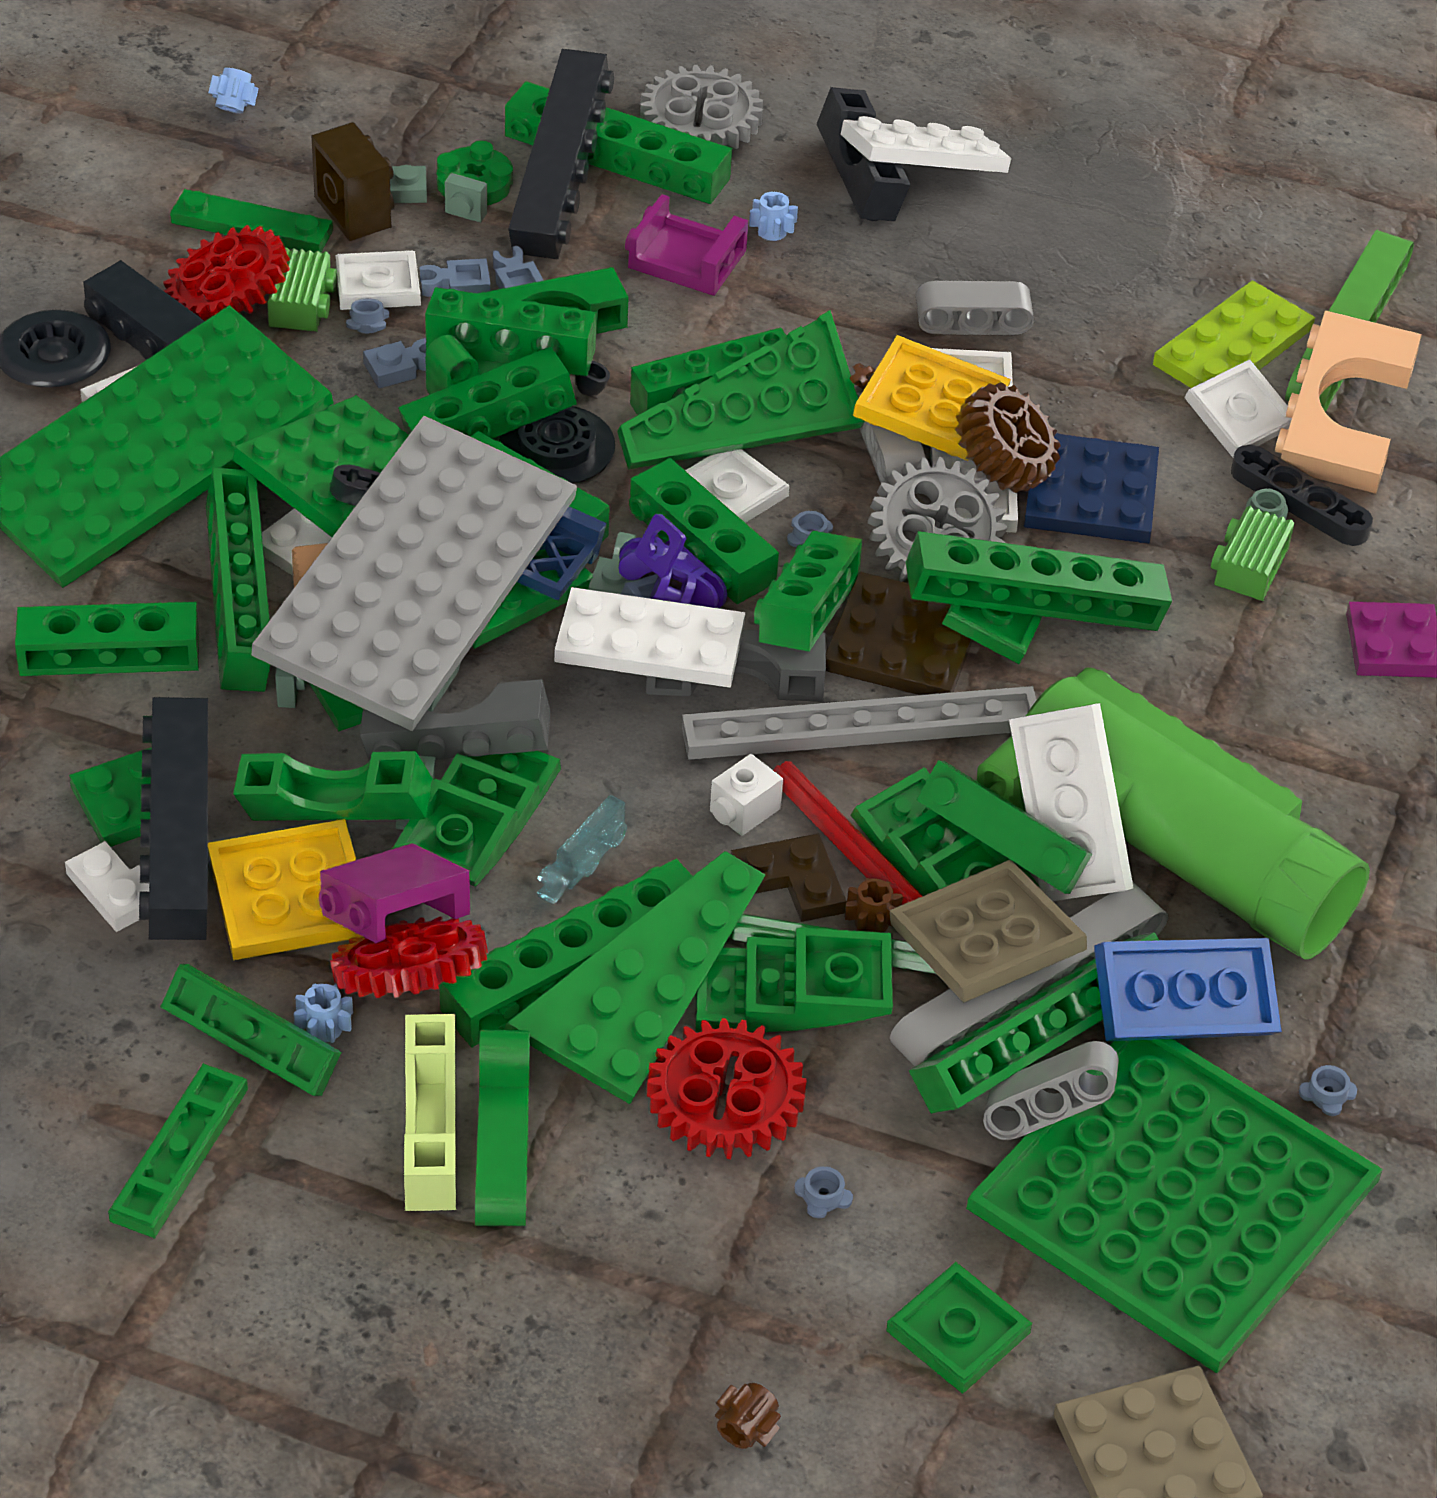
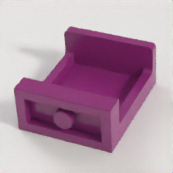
M661 194L653 206L649 205L646 208L639 225L636 228H631L627 235L625 250L629 251L628 268L715 296L747 250L748 220L733 216L722 231L671 214L669 212L670 197Z
M413 843L320 871L321 891L319 893V904L322 914L374 943L385 940V917L387 914L421 903L454 919L470 915L469 870Z

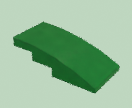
M540 751L470 757L457 753L442 779L434 778L432 781L426 819H410L392 849L411 843L416 844L469 870L470 885L476 887L501 859L541 803L561 770L560 759Z
M925 767L859 804L850 815L880 853L922 896L1010 860L916 800L930 775ZM1016 864L1040 888L1031 874Z
M796 927L795 939L747 937L746 949L723 947L696 992L695 1032H701L702 1020H706L712 1029H718L722 1018L727 1019L729 1027L732 1029H736L742 1020H746L747 1031L753 1033L761 1025L765 1027V1032L796 1031L842 1025L892 1014L891 933Z

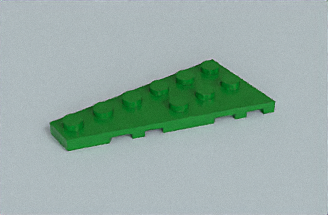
M831 310L820 315L812 323L804 327L800 326L789 332L786 337L770 346L765 345L723 368L708 380L692 385L685 389L682 394L666 403L661 402L621 424L617 433L628 470L657 465L669 458L679 461L861 428L865 421L853 416L858 397L854 384L850 380L851 374Z
M724 851L507 1022L504 1030H530V1046L626 1103L631 1104L649 1073L650 1063H655L657 1059L656 1050L664 1048L668 1037L676 1028L760 886L765 874Z

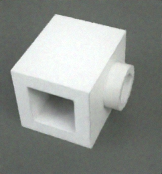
M749 754L712 780L710 812L713 813L714 817L721 824L728 825L739 835L743 836L781 809L783 778L754 755Z

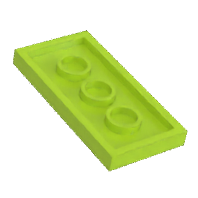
M1252 280L1156 351L1153 365L1190 388L1248 360H1251L1256 368L1260 370L1309 333L1315 322V317Z

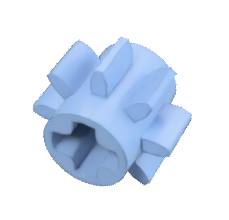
M224 68L223 74H220V77L212 75L208 93L212 94L213 98H217L215 106L233 113H243L244 107H247V104L255 106L259 88L254 87V83H250L252 75L234 68Z
M767 192L761 196L760 200H753V209L750 210L749 226L758 227V235L766 240H781L787 233H794L798 206H789V199L783 193Z
M315 983L307 990L305 996L296 995L294 1025L301 1029L306 1028V1031L324 1042L331 1043L335 1042V1039L340 1036L342 1030L351 1031L352 997L341 998L337 984L332 986Z

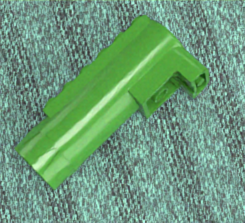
M1085 668L1076 677H1067L1055 682L1041 694L1026 716L1100 703L1125 842L1232 911L1258 933L1307 960L1315 957L1336 938L1352 916L1363 896L1368 883L1370 868L1368 863L1325 832L1300 820L1302 800L1296 797L1290 789L1274 783L1260 774L1249 763L1241 762L1221 749L1213 740L1205 739L1185 726L1177 717L1161 711L1150 704L1141 694L1125 688L1102 670ZM1011 736L978 766L977 782L1026 812L1013 738Z

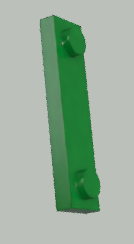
M187 189L183 190L170 212L172 224L214 233L219 232L223 235H227L232 227L235 228L237 233H240L246 225H249L251 231L262 226L264 232L271 229L275 236H279L285 248H295L298 251L303 249L305 252L311 250L313 253L316 251L322 252L333 232V220Z
M942 760L937 761L916 799L1064 894H1071L1092 856V853Z
M179 964L160 1006L162 1009L312 1096L323 1095L342 1053L189 964Z
M204 1063L202 1064L109 1209L110 1222L154 1239L156 1238L248 1091L246 1078Z

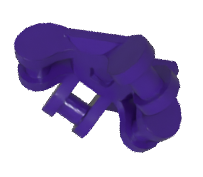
M655 514L642 538H632L620 548L618 569L622 577L627 580H637L652 571L658 575L650 599L718 609L725 604L727 589L723 580L684 547L686 536L662 514ZM661 530L666 532L669 537L666 543H663L656 536ZM671 578L682 582L680 590L669 586Z

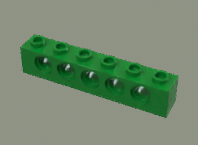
M528 81L524 82L505 105L506 137L530 145L534 144L549 88ZM606 107L603 123H597L595 129L597 130L595 152L589 153L587 157L590 165L712 204L730 180L732 148Z
M213 468L206 500V516L220 689L265 692L271 664L251 655L253 642L270 621L257 481L246 470Z
M921 531L917 532L905 561L911 599L958 604L1158 631L1172 603L1163 564Z
M676 858L660 867L651 868L643 876L623 886L612 888L604 896L584 906L573 908L565 916L545 926L532 929L526 936L504 947L493 949L487 954L488 959L481 961V968L471 969L472 975L456 976V983L442 982L439 985L440 1011L443 1014H455V1029L471 1048L478 1045L480 1030H504L507 1022L684 884L692 875Z
M1152 932L1128 938L1124 941H1159L1156 933ZM1092 959L908 1070L930 1113L960 1108L1103 1020L1096 959Z

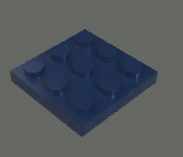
M1056 433L1054 438L1061 445L1057 450L1061 459L1056 463V469L1049 478L1036 488L1028 490L1024 527L1149 544L1152 532L1159 447Z

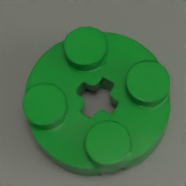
M475 141L471 146L445 152L437 157V188L444 197L445 181L451 173L487 183V206L506 198L509 194V186L513 185V165L511 161L501 152L493 150V145L490 142Z

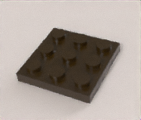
M860 571L826 652V672L916 695L953 693L973 640L942 624L951 604L911 599L909 583Z

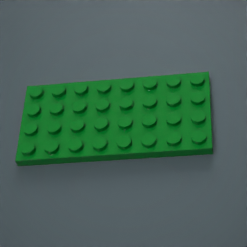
M229 305L0 457V529L57 584L64 588L208 490L213 468H240L241 466L232 460L235 446L303 417L325 410L334 404L332 393Z
M355 395L329 406L323 411L308 415L235 446L232 460L330 537H333L356 507V505L346 504L335 499L331 494L330 484L334 469L340 465L350 464L381 473L409 434L375 410L366 401ZM545 549L538 550L533 559L549 558ZM558 550L561 557L569 556L566 553ZM584 567L559 601L516 582L471 647L475 649L568 602L571 587L588 590L593 573ZM556 570L539 572L541 576L556 583L560 579Z

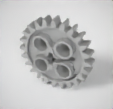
M698 65L693 66V71H687L684 67L679 66L678 74L666 70L665 79L655 76L653 84H646L645 93L641 94L640 118L737 149L739 148V140L748 143L750 142V134L757 135L758 126L762 125L763 99H759V90L752 89L751 81L741 83V74L729 77L728 69L726 68L716 73L712 65L706 71H701ZM707 91V98L704 101L701 126L696 127V120H698L702 93Z
M923 457L918 464L917 470L911 463L906 462L902 469V475L893 470L888 478L889 484L881 483L877 491L880 497H874L870 508L876 512L871 513L868 524L877 528L872 530L869 539L870 541H882L875 555H889L890 560L885 567L887 571L897 566L902 569L899 581L902 582L908 577L905 561L913 542L905 538L902 531H912L916 534L918 531L965 538H970L967 535L970 533L973 536L972 539L1005 543L999 537L1005 534L1007 525L998 521L1003 518L1006 511L1003 508H993L1000 495L998 493L986 495L984 491L990 482L988 479L979 483L973 481L976 469L972 468L964 475L960 473L961 466L958 460L951 469L945 468L943 457L938 458L934 467H930L927 459ZM919 493L928 496L932 504L920 503L914 494ZM959 507L968 510L972 518H962L956 513L955 508ZM902 511H905L908 515L904 516ZM935 521L941 523L940 529L934 526Z

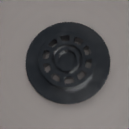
M52 309L30 313L9 324L0 334V369L12 379L31 386L60 387L71 385L87 379L102 368L110 355V339L105 329L96 320L75 311Z
M575 406L502 434L499 438V442L507 448L534 461L537 465L558 477L566 479L572 484L588 480L599 474L610 463L615 452V438L605 421L594 413Z

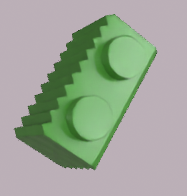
M285 248L290 258V261L287 262L290 270L283 273L286 279L285 282L274 284L278 292L276 294H269L267 301L269 327L318 332L321 318L327 319L329 315L330 295L328 292H335L337 269L330 268V254L326 251L321 254L319 251L313 253L311 250L305 252L303 249L297 251L295 248L290 251L288 248Z
M1251 506L1246 507L1240 520L1232 518L1224 540L1228 544L1227 546L1219 544L1212 559L1211 569L1217 570L1214 585L1264 601L1267 591L1288 552L1294 527L1292 519L1286 520L1283 516L1278 518L1276 514L1270 515L1267 511L1261 512L1259 508L1254 510Z

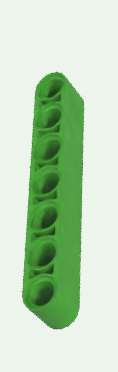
M1376 230L1329 311L1376 323L1409 264L1414 242ZM1306 349L1295 368L1287 387L1285 401L1289 402L1292 393L1300 394L1302 383L1296 382L1300 364L1303 358L1310 360L1313 349ZM1344 379L1331 384L1320 395L1319 400L1325 412Z

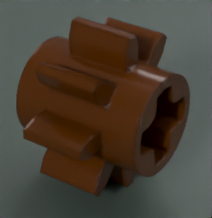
M865 878V881L859 885L858 889L855 887L848 888L844 918L849 921L854 920L857 931L884 933L889 926H892L890 910L902 905L903 896L902 894H893L889 881Z
M744 1384L740 1390L730 1385L716 1402L720 1408L715 1414V1417L719 1419L717 1429L727 1442L737 1448L746 1449L752 1447L756 1441L766 1447L780 1429L776 1424L781 1417L776 1412L779 1409L778 1401L768 1389L760 1384Z

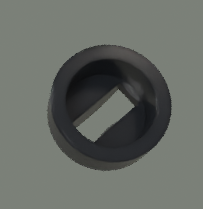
M592 361L587 376L575 374V384L581 394L595 396L606 387L610 373L605 366Z

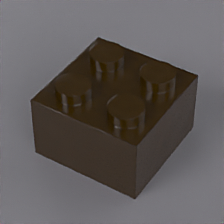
M354 122L311 135L314 198L349 241H353L391 228V210H394L395 207L390 190V180L394 177L393 168L389 159L386 156L382 157L375 148L371 137L364 135Z

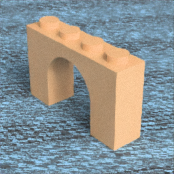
M1325 310L1321 325L1313 324L1307 348L1313 349L1310 360L1303 358L1301 361L1296 382L1302 383L1300 394H1291L1286 417L1292 418L1289 429L1281 428L1275 452L1282 453V460L1313 478L1376 494L1391 439L1339 425L1325 413L1319 397L1331 384L1346 378H1364L1407 389L1422 334Z

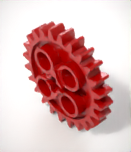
M246 225L240 233H237L235 228L232 227L226 236L222 237L217 232L214 235V240L211 242L204 239L200 240L201 247L199 249H187L189 257L177 259L176 263L179 268L168 270L170 279L163 281V285L166 288L164 292L204 321L229 305L238 313L244 310L250 314L253 312V304L266 303L263 296L278 292L274 284L285 282L286 279L283 273L290 270L287 264L290 258L280 237L275 236L271 229L264 232L262 226H259L251 231L249 225Z
M439 916L425 922L424 917H420L414 923H407V921L401 920L399 923L385 925V940L374 943L365 937L350 938L349 944L339 945V952L331 954L332 960H330L334 983L337 984L338 989L345 988L346 994L358 992V997H364L374 993L375 998H380L387 993H393L395 998L402 995L405 991L419 994L423 990L439 989V985L442 982L456 983V976L472 975L471 969L481 968V961L488 959V948L484 930H481L480 924L472 925V920L459 922V918H452L443 921V917Z
M726 1018L721 1019L718 1029H712L706 1020H702L701 1032L696 1033L690 1027L685 1026L683 1027V1041L670 1035L668 1037L667 1049L658 1048L656 1050L657 1059L655 1063H650L649 1079H647V1097H650L649 1110L650 1113L658 1114L657 1126L659 1128L671 1126L670 1139L672 1141H676L684 1136L688 1137V1151H692L701 1143L706 1145V1157H711L716 1148H723L726 1158L731 1159L734 1148L739 1147L747 1157H751L753 1144L757 1143L768 1151L771 1148L772 1136L784 1141L786 1139L787 1126L796 1128L798 1113L803 1112L805 1102L806 1078H802L803 1064L802 1062H794L795 1050L793 1047L781 1050L782 1037L780 1035L774 1036L769 1040L764 1039L765 1027L762 1025L751 1033L747 1031L746 1020H742L736 1029L729 1027ZM736 1056L738 1058L734 1067V1079L729 1084L724 1114L721 1119L717 1120L715 1117L719 1108V1096L724 1091L729 1061L731 1057Z

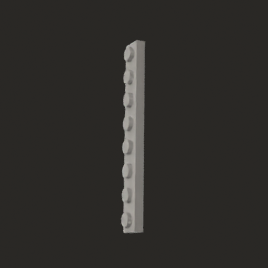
M1033 686L684 714L682 715V731L688 760L1011 733L1009 719L1025 717L1037 699Z

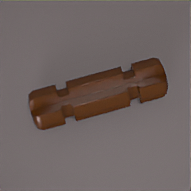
M857 363L853 366L855 374L850 376V380L854 385L864 390L876 369L870 365L866 367L861 363Z

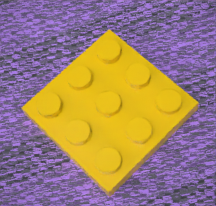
M897 335L857 400L853 416L867 421L874 426H880L903 435L912 441H918L941 450L948 455L969 461L965 459L968 455L966 449L958 444L962 437L955 431L959 424L956 415L960 412V406L965 403L966 398L981 387H985L989 383L996 385L1000 382L1009 387L1011 379Z
M345 819L208 843V856L233 960L344 941L353 937H363L325 917L319 904V893L321 891L320 871L356 860Z

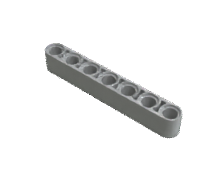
M1133 883L1134 888L1110 893L1070 917L1086 934L1087 950L964 1003L949 989L904 1016L893 1028L890 1042L914 1066H917L1094 959V945L1102 942L1124 941L1128 938L1152 932L1158 935L1167 923L1168 914L1135 883Z

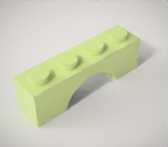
M455 1014L405 1015V1211L456 1210Z

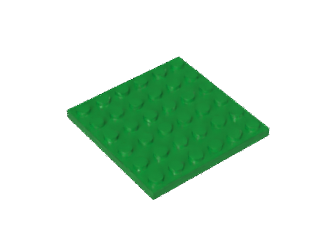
M1173 1039L1114 1041L1110 1046L1117 1052L1119 1064L1115 1091L1111 1098L1102 1104L1028 1133L968 1197L966 1209L1213 1372L1218 1373L1379 1182L1383 1169ZM1091 1069L1086 1071L1091 1075H1104L1098 1070Z

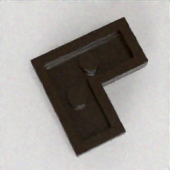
M819 833L731 850V855L765 874L755 894L788 888L801 922L845 914L847 901Z

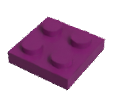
M1349 601L1346 617L1356 675L1437 678V616L1434 604Z

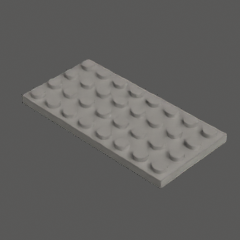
M423 416L253 642L251 655L413 731L576 496L577 485Z

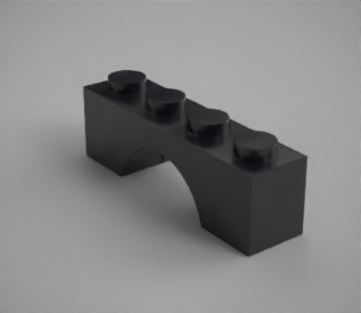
M830 87L816 125L861 219L869 221H896L911 185L901 163L869 161L841 135L844 120L858 121L859 117L862 116L876 117V112L865 90Z

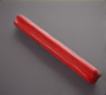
M785 761L774 768L773 771L783 778L782 791L866 878L881 879L885 882L889 881L893 894H902V905L923 897L792 762Z

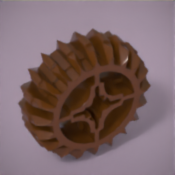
M1002 382L996 385L989 383L972 393L965 399V403L960 406V412L956 415L959 424L955 428L957 434L962 437L958 444L965 448L968 453L965 459L972 460L976 465V472L982 471L990 481L989 483L996 481L1001 490L1009 488L1014 493L1021 490L1027 492L1049 478L1056 469L1055 465L1061 459L1057 452L1061 445L1054 438L1057 430L1049 425L1048 420L1050 416L1044 415L1041 412L1040 403L1034 404L1030 400L1028 392L1020 394L1015 385L1007 387Z

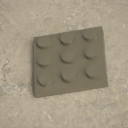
M1012 860L890 910V920L893 928L963 1003L1087 950L1086 934Z
M1200 1365L1055 1405L1054 1418L1091 1498H1263L1261 1489Z

